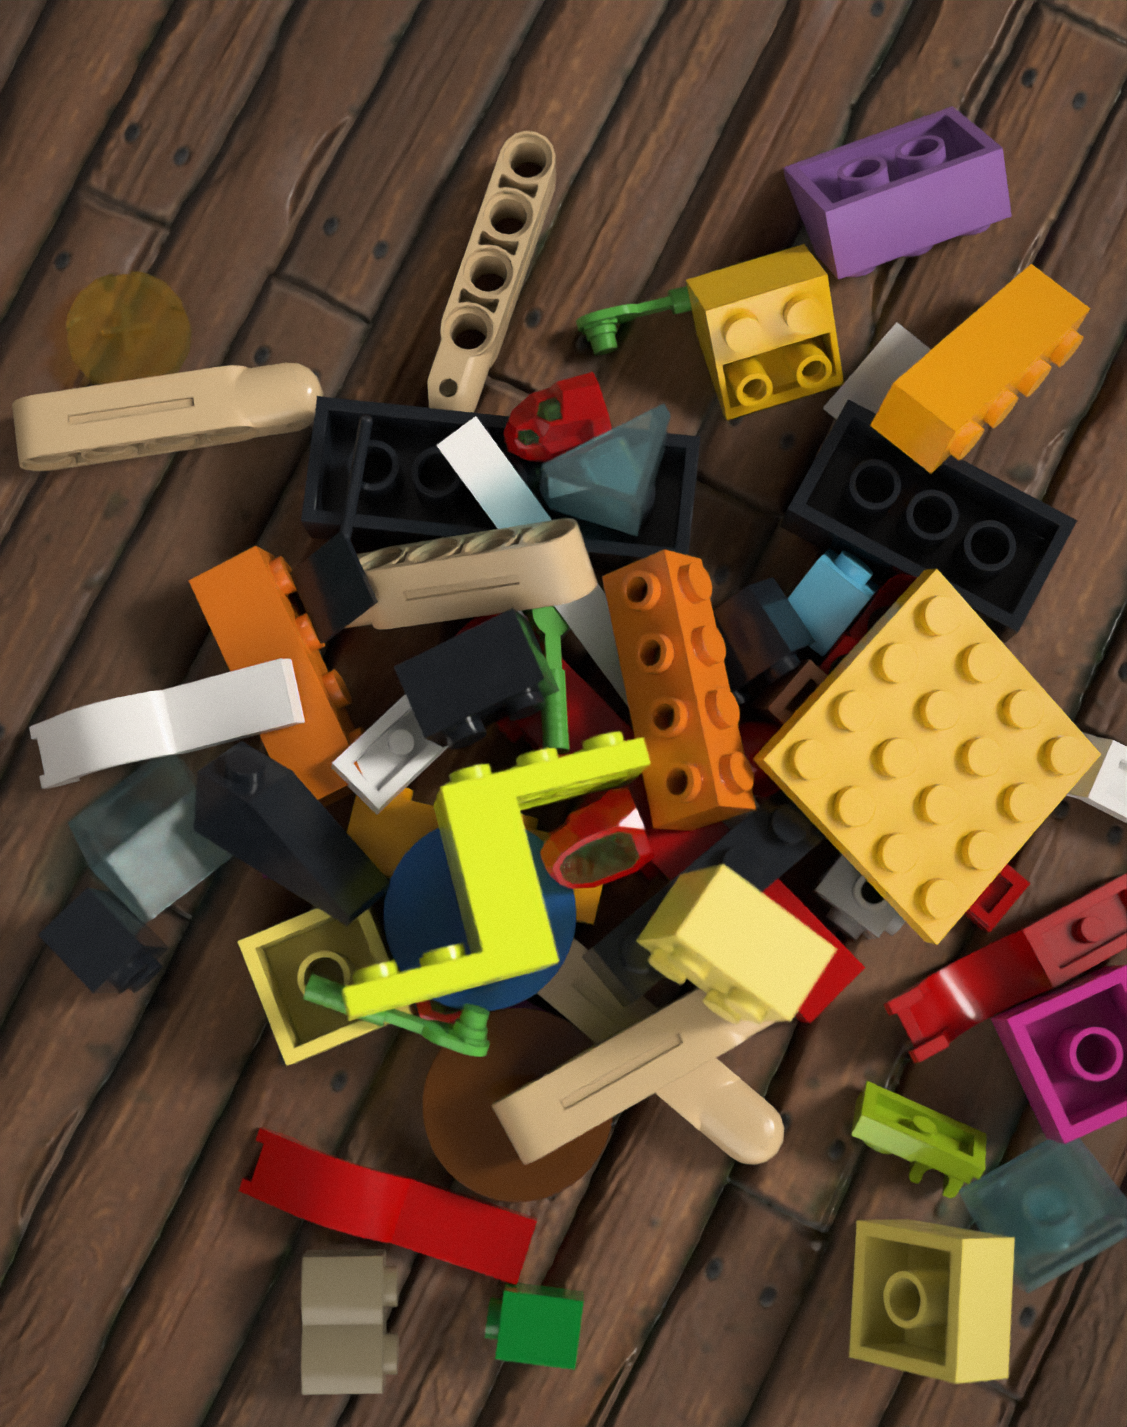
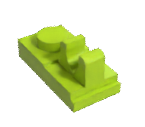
M866 1081L856 1100L851 1131L852 1136L863 1140L866 1145L879 1153L895 1154L910 1161L909 1180L911 1182L919 1184L923 1174L930 1169L946 1174L943 1180L942 1195L947 1198L956 1197L963 1184H970L973 1177L980 1180L985 1171L986 1133Z

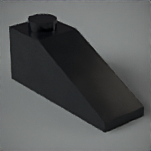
M240 741L197 771L193 831L346 926L350 925L386 894L390 881L292 770L245 742Z

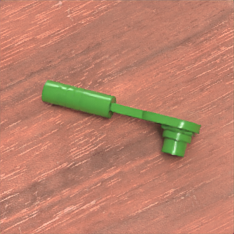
M687 286L668 290V297L639 304L619 305L581 316L576 320L578 331L586 335L587 341L591 342L594 355L598 356L614 352L618 349L615 339L617 334L616 325L626 323L637 317L670 309L673 315L691 311Z
M555 606L521 610L528 617L531 628L540 636V648L560 690L544 698L546 706L541 710L543 749L556 748L557 755L569 752L566 680L565 671L562 670L561 635L568 630L569 625Z
M312 974L306 986L303 999L346 1014L342 991L343 988L348 986ZM464 1004L461 1016L456 1018L454 1024L438 1020H426L397 1009L358 1018L381 1027L384 1026L385 1022L422 1034L427 1040L437 1045L470 1056H485L490 1046L486 1036L488 1030L486 1023L490 1012L474 1004Z

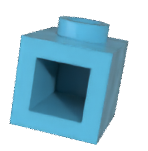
M829 548L816 561L787 598L815 640L809 647L822 657L831 649L880 587L870 579L873 575L872 570L857 556L845 550L839 555Z

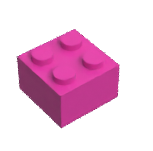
M1127 965L1105 966L991 1018L1047 1139L1066 1144L1127 1116Z

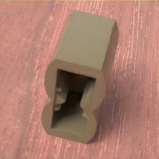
M386 1249L307 1250L302 1257V1395L380 1394L384 1392L386 1375H398L399 1336L398 1333H386V1307H398L399 1271L398 1265L386 1266Z

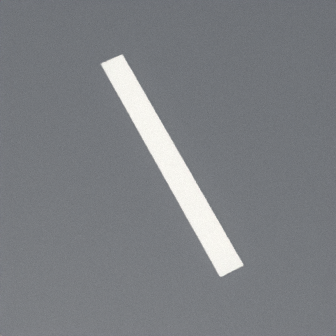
M476 416L437 445L497 529L551 520ZM597 583L596 588L586 596L570 603L556 605L555 608L628 706L606 594ZM754 799V801H755V806H756V809H757V808L759 807V804H758L757 801ZM753 811L723 820L722 822L732 830Z

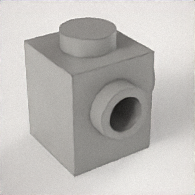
M840 851L808 892L830 909L824 918L837 930L854 941L861 934L868 939L879 938L883 931L893 936L906 922Z

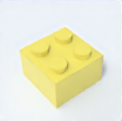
M723 864L681 874L636 940L652 952L648 962L657 971L680 984H683L687 978L707 993L703 1003L710 1010L734 1024H738L741 1019L756 1024H761L762 1021H791L836 951L833 946Z
M373 905L348 926L316 908L237 941L286 1066L301 1062L382 1028L358 1018L348 1021L347 1014L303 999L306 986L312 974L349 987L354 985L352 977L354 971L395 961ZM396 964L397 973L399 974L400 970ZM413 1004L395 1008L411 1015L417 1013Z
M911 1219L857 1220L849 1357L952 1383L1008 1378L1014 1237Z

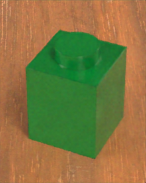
M506 1282L503 1299L490 1297L485 1338L497 1340L495 1359L575 1370L584 1304L583 1291L525 1283L514 1285Z

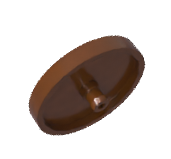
M508 1008L490 1012L486 1023L488 1029L486 1036L490 1046L485 1056H470L443 1046L438 1051L431 1064L424 1085V1126L431 1147L439 1161L465 1187L480 1195L499 1201H537L564 1191L591 1169L605 1147L613 1117L545 1156L524 1165L491 1105L512 1091L590 1048L593 1044L571 1023L545 1011L530 1008Z

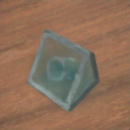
M663 403L543 464V492L549 509L637 536L665 450L670 421V413L665 404Z
M178 754L150 759L68 822L90 869L143 923L149 922L234 856L193 831L197 778Z
M1080 1138L1066 1144L1047 1139L982 1176L980 1180L977 1179L966 1185L959 1191L980 1232L1014 1237L1012 1283L1026 1293L1032 1292L1127 1237V1198Z

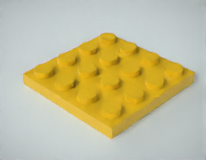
M938 569L924 570L759 751L753 760L924 942L938 945L1099 758L1101 753Z

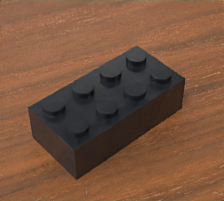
M848 399L788 507L780 527L825 551L831 548L839 555L843 550L852 553L872 570L873 577L884 583L898 574L918 577L924 570L938 569L1003 644L1019 632L1078 520L962 459L958 461L952 455L936 470L929 473L870 426L876 413Z

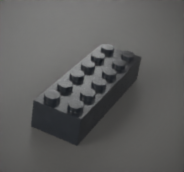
M317 396L301 522L310 538L330 540L339 533L359 420L363 415H369L373 423L351 542L396 546L497 529L437 447L440 442L476 416L551 520L569 518L577 522L592 568L618 570L664 549L684 555L689 553L700 436L612 427V442L592 452L557 463L531 462L509 452L507 449L504 430L509 416ZM524 430L520 432L518 440L523 444L530 445L538 443L539 436L532 430Z

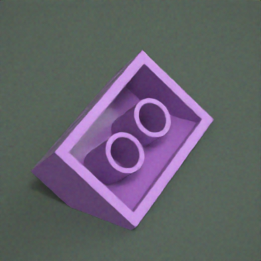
M953 106L783 167L785 179L816 255L837 279L864 276L872 272L877 265L902 256L911 257L924 254L934 244L959 235L970 236L979 234L987 230L990 224L1012 216L1003 148Z

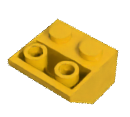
M805 244L686 280L696 334L726 420L844 385L828 275Z

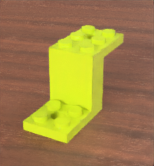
M613 732L583 741V749L572 755L558 758L556 748H548L517 757V766L507 771L492 774L490 765L483 764L464 768L449 774L451 782L441 786L433 807L471 955L466 956L464 945L458 944L422 954L423 957L419 958L421 968L398 974L395 961L354 971L352 976L354 985L345 987L342 991L348 1021L537 972L558 963L559 959L520 811L630 784L651 764L644 737L624 742L622 732Z

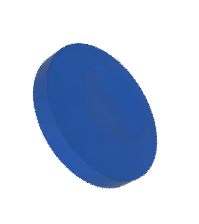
M439 828L422 837L403 856L391 877L390 886L386 892L384 928L390 951L402 973L421 968L419 958L423 957L422 954L437 949L463 944L466 956L471 955ZM525 829L559 962L544 970L433 998V1000L463 1010L464 1004L478 1005L488 1011L507 1008L539 992L552 980L563 965L570 951L576 928V900L574 891L560 885L549 876L540 855L544 842L530 831Z

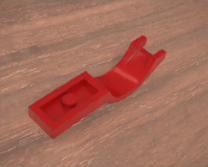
M1127 873L1116 876L1017 931L959 958L883 1003L889 1016L897 1014L914 1046V1048L908 1051L913 1062L920 1063L949 1047L950 1043L959 1035L995 1014L1040 993L1054 989L1126 949Z
M264 1127L259 1128L256 1141L263 1143V1147L252 1179L242 1178L239 1192L318 1225L357 1237L391 1243L517 1285L538 1218L412 1176H402L362 1166L314 1149L294 1137Z

